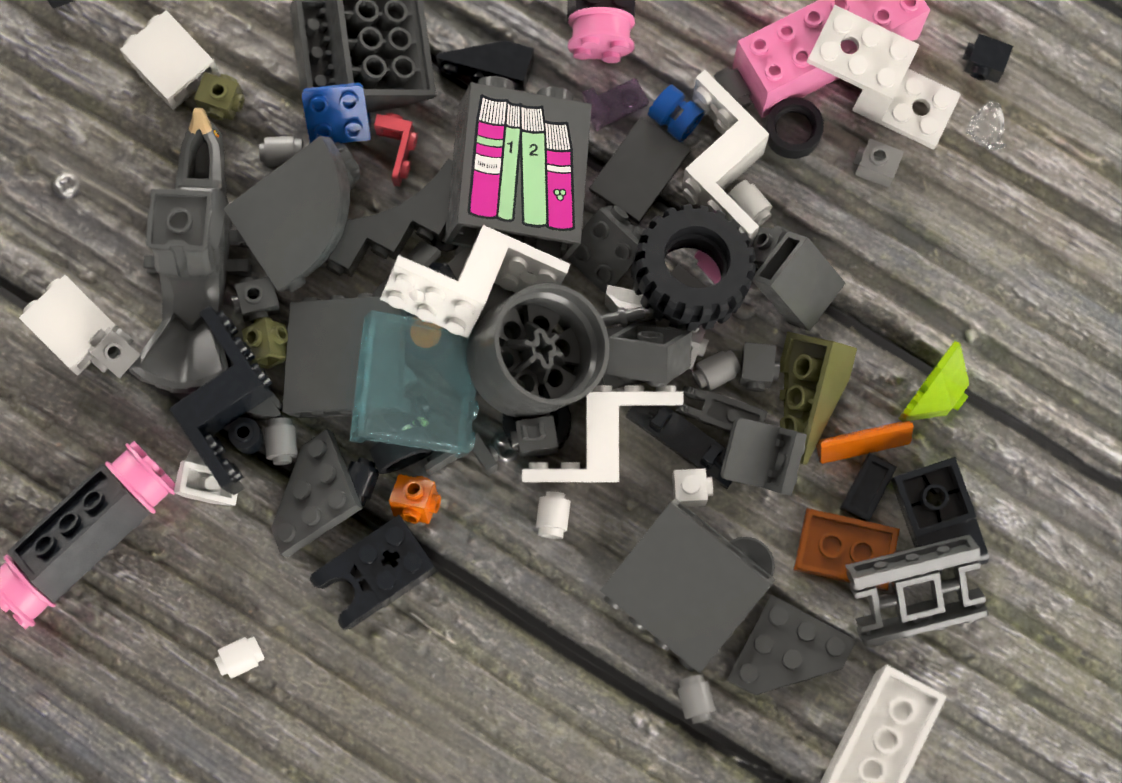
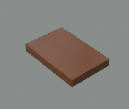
M806 508L793 571L851 584L847 577L845 565L895 553L900 529ZM889 582L876 585L877 590L888 591Z

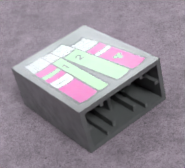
M498 76L483 77L478 80V83L471 82L458 105L445 243L472 248L482 226L485 225L566 262L581 243L592 104L573 101V93L559 87L542 88L537 94L514 90V83L511 80Z

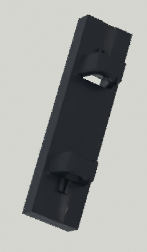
M632 406L627 412V419L697 469L706 468V475L712 477L714 481L725 489H728L733 481L721 477L726 448L667 406ZM669 418L670 420L662 429V426L664 425L665 421Z

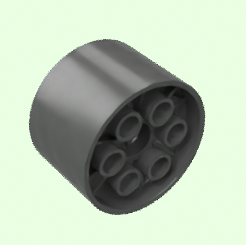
M535 284L522 289L501 302L478 320L470 334L467 345L468 371L478 393L496 410L515 418L532 419L542 417L582 399L599 384L609 360L608 333L602 317L592 303L583 295L559 284ZM523 306V322H521L515 307ZM557 323L564 330L560 334L556 331L551 332ZM504 327L511 331L512 339L505 336ZM535 349H541V353H536ZM519 351L522 352V362L519 358ZM561 366H574V373L571 374L562 369ZM549 375L553 379V387L547 383ZM517 380L524 383L525 389L517 383ZM539 393L543 394L545 398L539 397Z

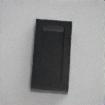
M869 452L840 509L860 520L869 522L897 466Z

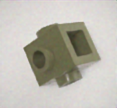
M204 72L194 101L198 108L205 110L207 116L216 120L226 118L233 121L236 112H240L243 108L245 95H243V91L235 78L226 74H221L219 77Z
M263 317L254 320V324L242 329L243 341L248 344L256 356L252 360L253 364L257 362L260 367L270 369L286 361L288 341L286 324Z

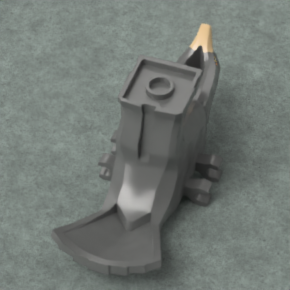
M195 108L192 112L191 123L181 145L175 188L151 189L146 245L154 251V256H144L143 268L147 269V273L160 275L163 301L162 322L141 351L140 357L129 368V372L141 382L155 385L156 388L168 390L171 393H191L230 368L225 350L199 312L208 306H211L217 313L221 311L227 285V274L238 277H251L252 265L249 264V260L229 259L230 245L242 248L249 247L238 230H231L232 221L223 209L229 204L226 195L228 191L225 175L223 136L218 128L209 121L203 108Z

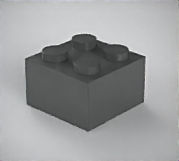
M639 323L627 326L609 337L610 349L607 375L618 376L620 381L625 382L644 380L648 381L650 386H666L667 383L679 377V375L691 367L692 331Z

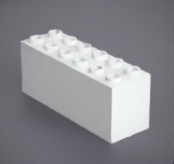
M888 665L877 670L820 783H905L947 696Z

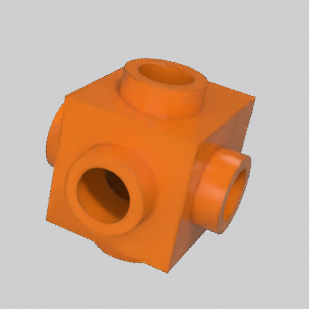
M399 474L388 501L393 516L400 515L403 520L413 524L418 522L429 524L433 513H437L440 508L441 495H438L435 482L429 478Z

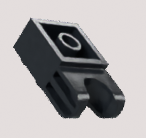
M956 457L895 476L891 479L914 548L970 535L980 548V565L988 563V550ZM928 490H931L932 494H939L940 500L936 502L937 507L927 502Z
M398 515L316 570L311 575L310 581L314 587L321 589L327 588L336 582H348L353 585L355 590L353 602L339 614L338 619L342 630H349L435 574L437 570L404 520ZM389 555L400 556V558L396 559L398 565L393 568L390 564L384 566V562L387 561L386 558Z

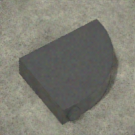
M319 136L223 208L278 291L290 290L294 292L305 285V278L329 258L342 237L349 214L350 186L341 154L331 137Z

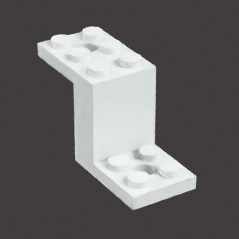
M834 5L807 60V63L862 89L852 109L853 112L933 150L937 146L961 96L960 93L908 69L919 44ZM845 40L853 41L857 46V52L853 54L843 52L840 46L841 42ZM915 102L924 103L928 108V114L924 116L916 115L912 105Z
M704 70L696 77L693 102L705 111V115L708 114L715 121L714 125L722 136L685 168L682 184L684 191L682 193L692 205L697 203L699 206H709V211L717 213V210L726 213L725 218L727 220H736L741 225L739 228L740 233L746 232L751 240L749 248L754 243L759 226L724 190L764 154L769 133Z
M483 225L458 281L399 255L380 300L394 308L414 314L423 321L441 326L453 334L468 338L494 283L516 293L535 284L553 283L561 285L570 264Z
M641 385L625 386L624 392H612V386H596L593 392L586 395V468H580V462H561V468H549V462H530L529 468L522 469V482H619V406L683 405V392H676V386L674 385L656 387V392H644V386Z

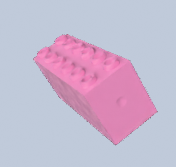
M818 0L738 40L733 69L739 70L752 94L750 98L759 115L763 118L769 115L771 108L778 102L790 97L802 98L839 79L807 63L834 5L910 41L918 39L930 12L925 0ZM845 40L841 42L840 46L843 52L847 54L857 52V46L853 41Z

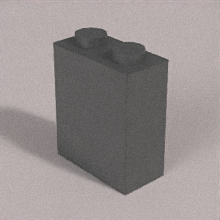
M789 231L755 273L752 280L789 324L808 331L819 321L822 314L846 284L808 237Z

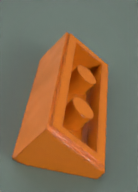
M900 421L820 439L816 445L819 462L824 464L868 454L869 452L873 453L908 445L912 441L913 422Z

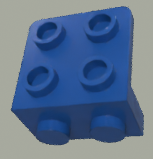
M350 83L305 88L302 91L309 143L319 136L331 137L334 144L336 142L348 143L371 140L370 113H367L362 84Z

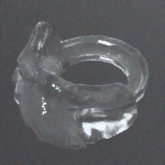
M994 101L985 103L982 109L972 116L966 129L967 135H970L978 145L990 151L1007 147V144L1000 141L1004 132L1002 107Z

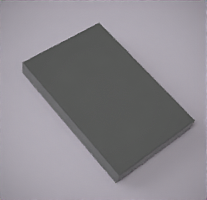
M640 117L591 184L589 191L608 204L620 207L627 213L629 218L640 224L689 156L691 149L643 117Z

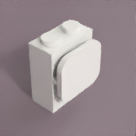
M167 10L161 15L152 17L147 23V27L138 34L131 35L124 42V46L120 48L127 62L172 110L198 89L204 72L213 75L219 72L214 60Z
M66 275L61 279L53 280L47 286L46 293L38 300L31 301L19 317L77 376L91 363L90 359L93 355L88 351L91 347L88 342L93 335L100 329L105 331L108 327L114 332L119 329Z

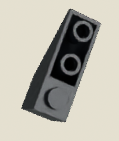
M503 40L438 53L436 58L438 69H441L447 75L459 76L460 74L468 76L476 83H478L479 79L487 76L503 77L514 83V90L525 92L534 63V48Z

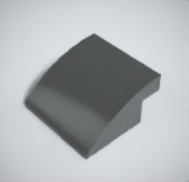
M293 0L289 8L301 101L302 91L305 88L360 83L363 85L367 113L403 107L437 96L423 0Z

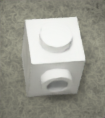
M706 468L674 470L672 475L673 498L679 500L686 507L706 506L708 496H713L712 477H706Z

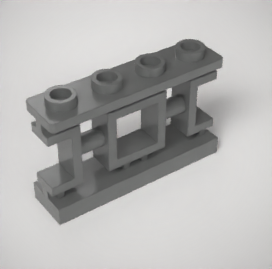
M970 535L845 565L847 577L851 582L850 589L854 597L858 599L868 596L871 615L856 618L857 633L864 646H880L887 641L899 638H912L919 633L931 630L940 631L948 626L963 622L973 623L979 618L988 616V609L984 605V602H986L984 594L979 588L968 590L965 572L981 568L979 562L981 560L980 548ZM953 567L955 578L941 581L938 570ZM930 581L933 599L906 606L903 587ZM891 582L893 593L878 596L876 585ZM957 591L959 601L944 605L943 594ZM895 606L898 616L882 620L880 609Z

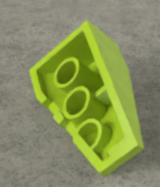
M955 340L899 416V420L914 421L946 416L952 408L957 411L961 408L968 398L964 391L969 386V379L959 342Z

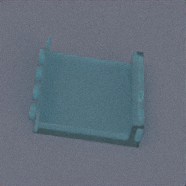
M371 310L364 317L350 441L363 443L366 440L448 452L456 454V458L468 455L475 444V432H472V423L477 417L479 408L478 401H475L476 388L471 380L467 365L469 337L466 338L453 334L441 326L423 321L420 318Z

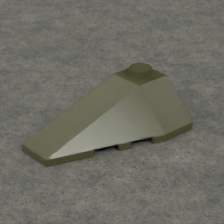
M787 332L780 359V372L784 373V389L780 390V400L784 401V417L780 420V427L807 434L805 451L800 460V464L807 465L850 379L857 348L830 340Z

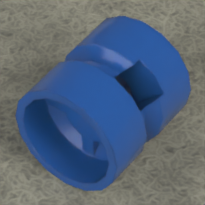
M669 85L663 90L648 111V116L660 126L667 125V132L679 142L684 141L695 130L705 115V111L695 102H686L685 94L674 85ZM682 109L683 112L679 115V117H678V118L676 119V121H675V120H674V117H675V116L679 113V111Z

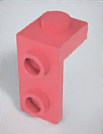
M377 114L374 122L376 134L401 140L392 173L394 186L400 187L402 178H408L411 162L407 161L409 151H414L416 148L418 133H415L412 121L403 120V117L398 114Z

